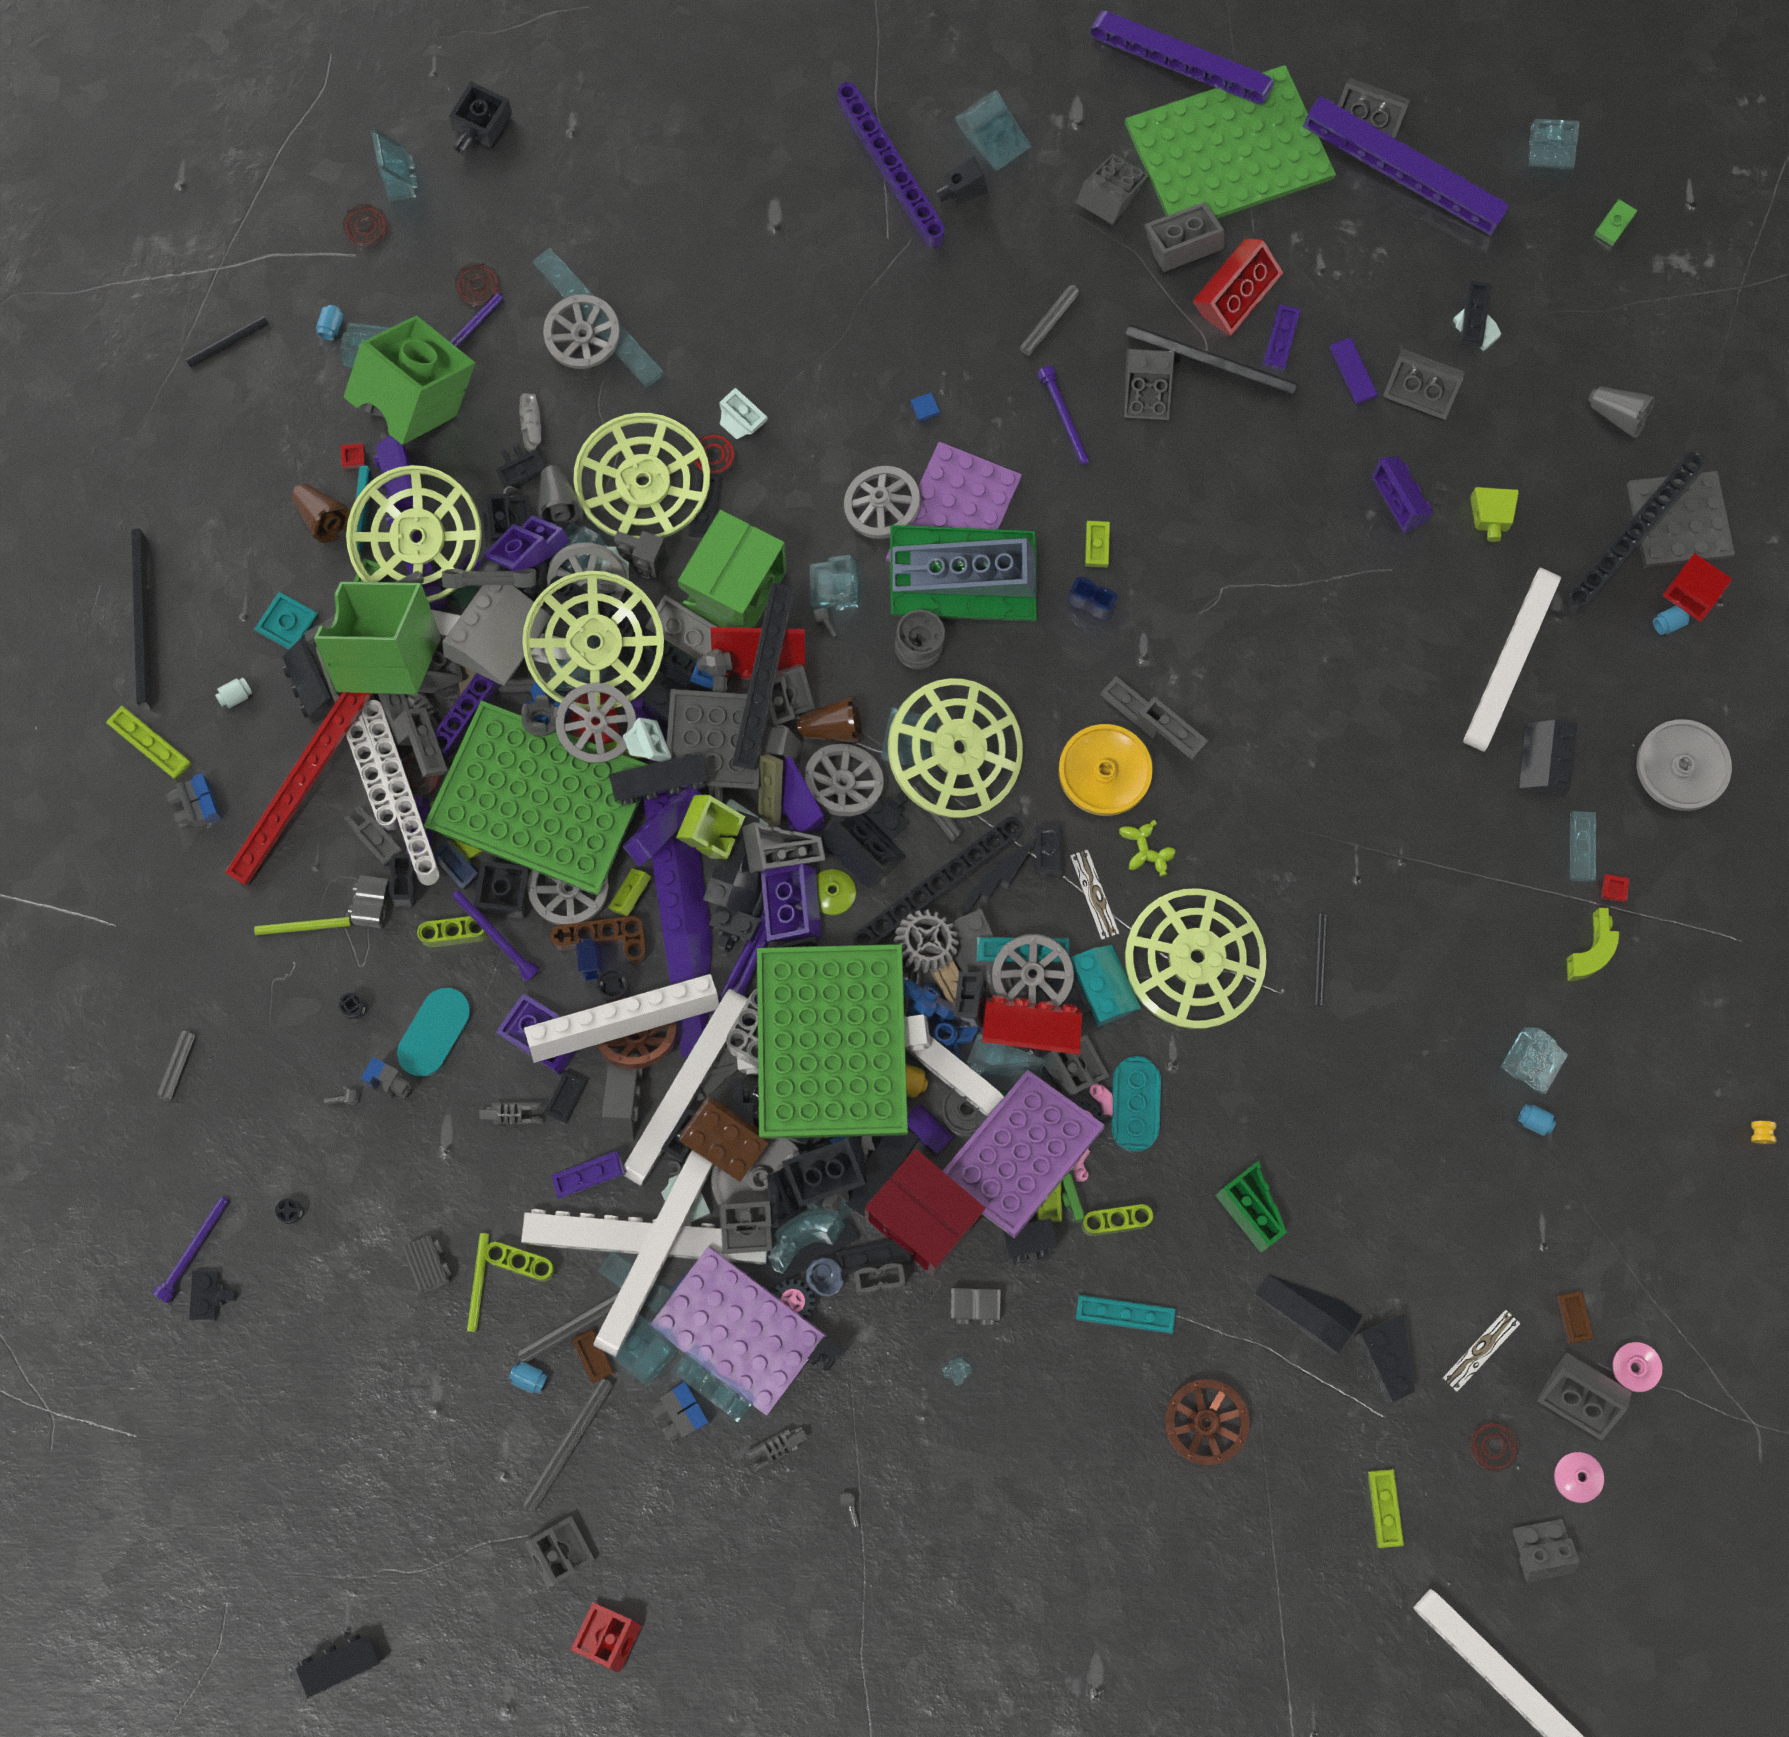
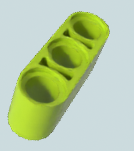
M471 916L427 921L422 923L417 930L421 942L425 946L432 948L480 942L488 936L483 929L479 933L471 932L472 927L477 924ZM452 927L459 928L458 934L448 936L449 929ZM427 931H435V935L433 938H424V935Z
M1141 1204L1092 1211L1085 1215L1081 1227L1083 1232L1089 1236L1146 1228L1151 1223L1153 1212L1148 1206ZM1143 1211L1147 1216V1221L1144 1223L1138 1222L1135 1219V1212ZM1114 1214L1120 1215L1123 1218V1225H1113L1111 1216ZM1089 1218L1097 1219L1099 1221V1228L1096 1230L1090 1229L1087 1226V1220Z
M499 1242L490 1243L485 1248V1258L493 1266L540 1282L551 1280L555 1274L554 1265L544 1257ZM496 1248H501L503 1251L502 1257L496 1261L492 1260V1251ZM518 1256H524L526 1259V1263L522 1268L514 1267V1260ZM540 1264H547L549 1266V1271L544 1276L537 1275V1268Z

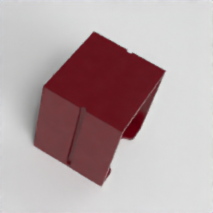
M915 1148L867 1204L864 1219L889 1240H894L904 1250L912 1255V1260L933 1277L982 1219V1213L986 1207Z

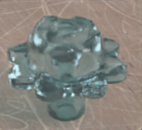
M952 1359L947 1367L943 1368L944 1377L951 1378L954 1381V1385H962L963 1378L972 1373L970 1364L965 1363L962 1359Z

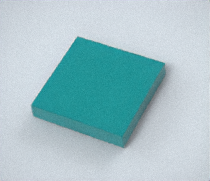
M279 592L254 630L289 650L299 639L305 638V632L312 628L319 614Z

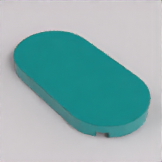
M441 988L433 991L425 999L397 1049L399 1064L408 1074L414 1077L429 1076L438 1072L445 1063L470 1019V1007L467 999L461 992L452 988Z
M1133 1056L1121 1062L1113 1074L1111 1134L1114 1141L1122 1149L1130 1152H1141L1151 1147L1159 1135L1161 1076L1157 1067L1150 1060L1141 1056Z

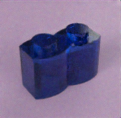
M1076 577L1069 591L1068 602L1078 609L1089 610L1097 618L1107 620L1116 606L1118 596L1109 588L1097 587L1094 582L1087 578Z
M592 938L579 940V943L575 945L578 973L581 976V980H597L598 976L604 971L599 943L593 941Z

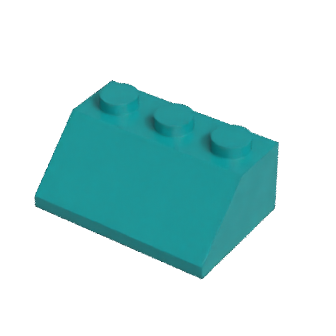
M1112 945L1092 948L1070 958L1073 972L1092 1009L1091 1014L1097 1027L1141 1010Z

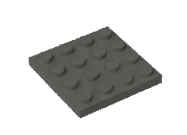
M1717 471L1701 473L1640 545L1644 568L1683 564L1694 553L1706 561L1728 559L1735 556ZM1667 477L1632 480L1627 483L1633 517ZM1680 479L1673 480L1677 485L1684 484ZM1666 496L1659 497L1661 501H1670ZM1645 513L1647 518H1656L1653 513ZM1636 529L1637 536L1641 535V532Z
M671 689L667 747L671 754V759L702 753L710 782L706 783L705 786L759 790L762 744L756 771L732 766L747 694Z

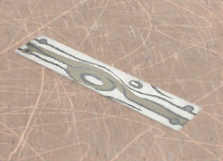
M1088 850L1070 855L1101 939L1119 934Z
M1505 1310L1447 1372L1443 1379L1458 1392L1520 1323Z

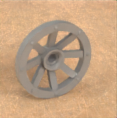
M581 294L561 300L550 310L544 323L543 335L550 354L559 363L570 368L587 369L603 363L612 355L619 342L620 326L615 312L605 301L592 295ZM579 305L594 307L587 322L583 321ZM573 307L576 318L574 325L561 316L565 310ZM600 311L604 312L610 321L592 328ZM555 322L561 324L571 333L552 335ZM611 329L608 342L594 337ZM573 341L563 353L554 344V342ZM593 344L602 348V350L596 355L591 356L589 345ZM581 346L584 358H571L570 356Z
M879 466L864 471L849 485L844 498V510L851 526L860 534L876 539L890 537V526L885 527L884 512L889 511L899 521L893 525L910 526L916 519L921 506V496L915 480L904 470L892 466ZM887 477L899 479L897 482L885 488ZM879 478L878 487L876 488L867 482ZM907 485L911 490L912 496L893 493ZM860 488L870 494L869 496L855 499ZM893 502L911 504L905 516L893 505ZM869 504L860 518L857 519L853 508ZM874 511H877L878 528L865 525Z
M576 543L563 548L553 557L549 565L547 581L549 586L551 579L556 577V575L565 577L572 574L559 568L566 559H569L575 573L594 571L597 556L610 563L600 570L602 572L611 573L615 570L617 575L626 579V570L620 558L610 549L594 543ZM590 554L587 568L582 569L576 555ZM587 579L573 582L588 592ZM597 579V589L614 590L609 596L618 600L621 599L625 587L614 582L600 581L601 579Z
M589 683L575 688L562 700L557 710L556 731L562 746L573 757L587 763H605L614 760L627 750L624 738L608 727V724L628 722V732L633 728L636 716L632 704L621 691L607 684ZM594 692L611 696L600 711L597 710ZM587 694L590 711L587 712L573 702L580 696ZM616 701L623 706L626 715L606 716ZM568 708L584 718L582 721L564 724ZM598 718L600 724L593 725L591 723L592 719ZM586 728L574 746L565 732ZM603 732L619 744L616 748L606 753L604 752L602 740ZM592 734L595 736L597 754L581 751Z
M833 744L821 748L809 759L804 773V781L817 805L824 811L838 816H855L868 811L876 804L883 789V773L878 762L865 750L849 744ZM842 755L840 770L837 771L828 757ZM849 756L863 762L852 773L848 771ZM822 762L831 778L814 772L815 767ZM869 768L874 780L855 781ZM814 780L831 787L818 791ZM874 788L867 799L855 791L856 789ZM833 794L838 795V804L829 801L826 797ZM848 795L858 803L845 805V796Z
M531 870L529 874L527 888L532 906L542 918L556 925L587 922L602 909L607 899L609 889L608 877H606L599 895L593 901L582 894L581 891L583 890L572 886V891H565L571 885L553 878L551 879L557 883L556 886H537L541 873ZM537 894L559 895L544 907L539 901ZM566 900L567 916L552 913ZM574 900H579L589 908L575 915Z
M1026 934L1018 936L1006 943L994 960L992 968L993 985L997 995L1005 996L1006 1000L1015 1001L1013 998L1027 984L1029 985L1030 1003H1036V986L1039 985L1051 998L1048 1002L1054 1003L1053 1006H1059L1068 996L1073 984V966L1068 953L1057 941L1044 935ZM1030 944L1029 961L1024 960L1014 949ZM1037 944L1052 949L1039 962L1036 961ZM1008 955L1022 967L1021 969L1001 970L1003 962ZM1059 956L1065 971L1044 969V967ZM1035 969L1037 971L1036 975H1029V970ZM1021 977L1007 993L1002 985L1001 978ZM1044 977L1064 979L1058 994L1044 980Z

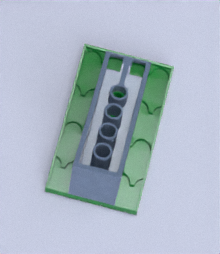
M890 525L891 615L903 617L910 611L920 609L930 611L939 618L1037 621L1036 532Z

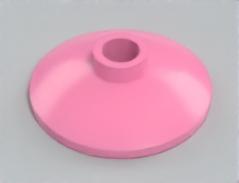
M1632 1342L1622 1346L1616 1352L1613 1359V1372L1617 1381L1626 1389L1633 1392H1644L1652 1389L1659 1382L1662 1375V1362L1652 1347L1644 1343ZM1633 1363L1638 1365L1639 1369L1637 1372L1631 1369Z
M1574 1452L1565 1455L1557 1463L1554 1480L1557 1489L1565 1498L1573 1502L1584 1503L1593 1500L1600 1494L1604 1485V1473L1601 1465L1594 1457L1586 1453ZM1580 1472L1585 1475V1481L1583 1482L1578 1479Z

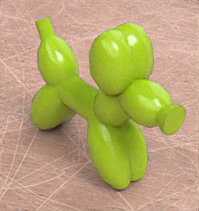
M1153 820L1150 824L1141 826L1139 830L1129 826L1121 827L1119 834L1128 840H1137L1140 851L1130 860L1129 869L1136 870L1148 860L1155 862V868L1160 872V877L1166 876V862L1173 859L1175 849L1166 847L1158 853L1149 850L1146 837L1151 834L1153 826L1157 822Z

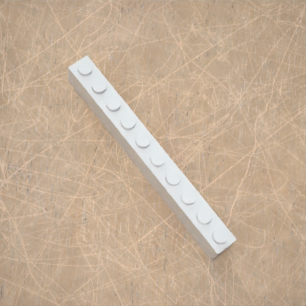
M532 1209L531 1213H525L521 1242L524 1245L639 1254L656 1219H653L652 1223H643L642 1218L629 1217L628 1221H619L618 1216L604 1215V1219H595L594 1214L580 1213V1217H571L569 1212L556 1211L555 1215H548L545 1210ZM685 1222L668 1257L699 1259L706 1248L711 1246L730 1262L765 1265L767 1262V1251L722 1254L721 1230L715 1229L716 1225L702 1223L701 1227H691L690 1222Z

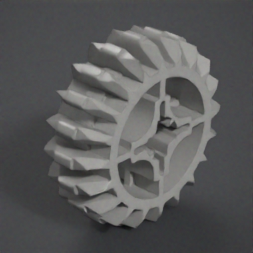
M929 909L925 911L924 916L920 911H916L915 916L909 914L906 918L907 920H902L900 923L901 927L896 929L895 933L898 936L894 938V943L902 945V960H908L905 964L906 967L913 964L915 965L914 971H918L919 967H921L925 974L929 968L935 973L938 967L944 969L946 963L950 964L953 960L952 956H955L957 953L955 947L958 946V940L954 939L957 936V932L950 931L953 928V923L946 925L947 918L939 919L938 912L930 916ZM924 926V927H929V928H931V929H929V930H924V929H922L921 927ZM938 933L943 940L944 948L941 947V943L937 940ZM909 935L912 937L911 940L916 945L915 950L910 945ZM930 936H932L927 944H924L923 947H921L923 942ZM927 953L934 957H925L922 954Z

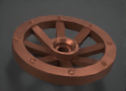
M676 1022L597 1044V1048L602 1057L615 1066L626 1069L645 1068L659 1062L671 1051L677 1038ZM668 1026L666 1038L651 1037ZM647 1045L659 1046L651 1053L646 1048ZM626 1046L619 1055L609 1049ZM634 1050L639 1051L641 1054L639 1057H629Z
M1211 1379L1196 1380L1180 1388L1170 1399L1164 1420L1166 1435L1174 1450L1192 1463L1207 1466L1221 1464L1233 1458L1246 1442L1250 1423L1248 1410L1240 1395L1230 1386ZM1201 1389L1218 1391L1208 1410L1205 1408ZM1192 1391L1198 1413L1180 1403ZM1226 1395L1233 1402L1237 1410L1216 1415L1215 1413ZM1177 1410L1193 1420V1423L1175 1428V1411ZM1239 1417L1240 1427L1238 1435L1219 1426L1220 1422ZM1203 1418L1209 1420L1208 1427L1202 1425ZM1196 1430L1195 1437L1189 1449H1187L1177 1435ZM1214 1432L1234 1442L1223 1453H1220L1213 1434ZM1204 1435H1206L1213 1456L1195 1454Z

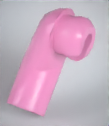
M1093 1084L1090 1087V1093L1101 1104V1115L1106 1118L1112 1117L1113 1094L1102 1084Z
M1088 1149L1075 1164L1074 1173H1071L1073 1179L1077 1182H1084L1089 1177L1083 1163L1090 1153Z

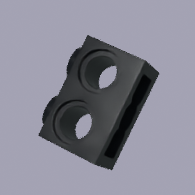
M959 972L953 1016L959 1027L983 1028L988 982L982 972Z

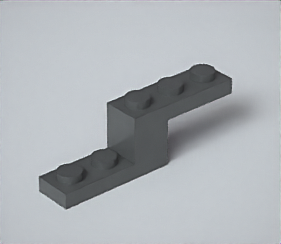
M1117 676L1101 692V696L1150 737L1154 739L1160 733L1191 760L1208 742L1205 737L1155 696L1148 703Z
M378 693L396 747L413 746L423 777L446 773L447 768L426 708L409 709L404 694Z

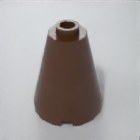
M307 483L297 485L293 489L292 501L316 540L320 543H329L339 538L337 534L342 529L344 531L347 530V522L351 511L345 504Z
M854 696L848 697L801 715L800 720H797L798 733L807 739L851 743L861 742L862 738H858V733H862L859 707H854L853 704L854 701H857Z

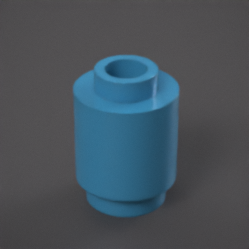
M333 305L322 308L316 326L317 336L330 341L334 340L335 336H338L344 316L340 312V308Z
M1675 605L1659 613L1653 619V625L1660 635H1668L1688 625L1690 615Z
M1525 1104L1518 1117V1122L1522 1123L1523 1127L1542 1136L1546 1133L1550 1134L1556 1124V1121L1553 1120V1114L1535 1105L1529 1106Z
M521 1361L520 1365L514 1364L509 1378L513 1379L511 1385L532 1394L533 1392L540 1394L547 1375L543 1374L542 1370Z

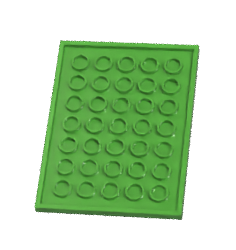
M1286 65L1263 72L1274 82V86L1263 104H1256L1215 88L1125 118V125L1166 216L1205 202L1215 218L1218 219L1335 179L1336 173L1319 137L1302 127L1308 113Z
M481 701L424 823V828L512 863L526 866L530 870L598 896L641 800L637 799L635 804L629 806H622L621 803L617 804L614 800L609 774L648 764L625 755H620L614 760L605 763L581 761L565 750L558 738L557 731L542 737L531 735L524 729L520 715ZM566 733L570 742L575 746L580 738ZM587 741L581 751L597 754L596 744ZM604 748L605 753L611 751L609 749Z
M902 945L757 948L759 1138L907 1135Z

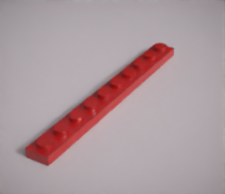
M341 693L225 872L226 874L246 886L249 884L372 693Z

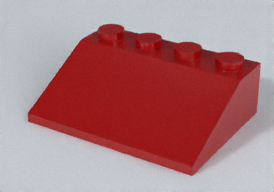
M711 627V650L720 649L722 653L729 652L732 670L726 671L724 676L727 679L740 677L743 680H751L762 628ZM786 629L778 670L802 664L805 671V629Z
M992 995L991 998L986 997L982 1042L1080 1054L1082 1011L1072 1004H1064L1063 1007L1053 1006L1054 1003L1048 1001H1040L1039 1004L1030 1003V1000L1025 998H1016L1015 1001L1006 1000L1005 996Z

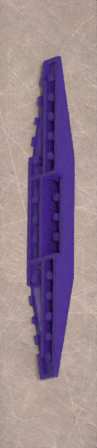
M646 696L636 697L630 701L636 720L638 718L654 720L642 711L643 700ZM658 723L667 744L666 729ZM648 758L638 760L648 765L658 763V761ZM668 793L658 794L659 798L655 800L645 801L644 799L647 821L671 797L668 796ZM679 829L652 856L670 985L710 974L712 933L709 926L710 919L707 901L703 900L706 892L700 852L695 847H691L676 838ZM707 1013L676 1021L681 1058H687L706 1028Z

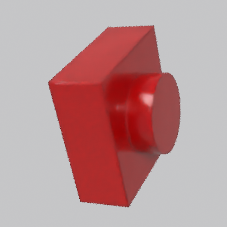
M363 443L340 445L343 470L366 466L365 446Z
M1609 874L1604 875L1601 899L1626 902L1629 878Z

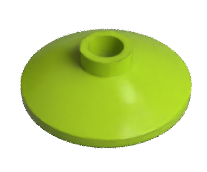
M836 869L825 870L816 875L819 912L826 915H839L847 911L854 903L856 897V888L851 877L845 872ZM830 887H835L837 891L836 893L831 894L828 892V889Z

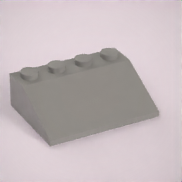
M483 585L443 640L444 657L496 683L506 686L525 658L522 643L523 629L527 615L534 602L513 585ZM541 607L533 622L531 638H539L552 617Z

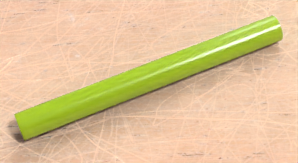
M342 917L255 926L254 931L255 935L347 927L351 926V918Z
M480 1233L467 1332H477L486 1265L484 1252L489 1243L490 1235L486 1233Z

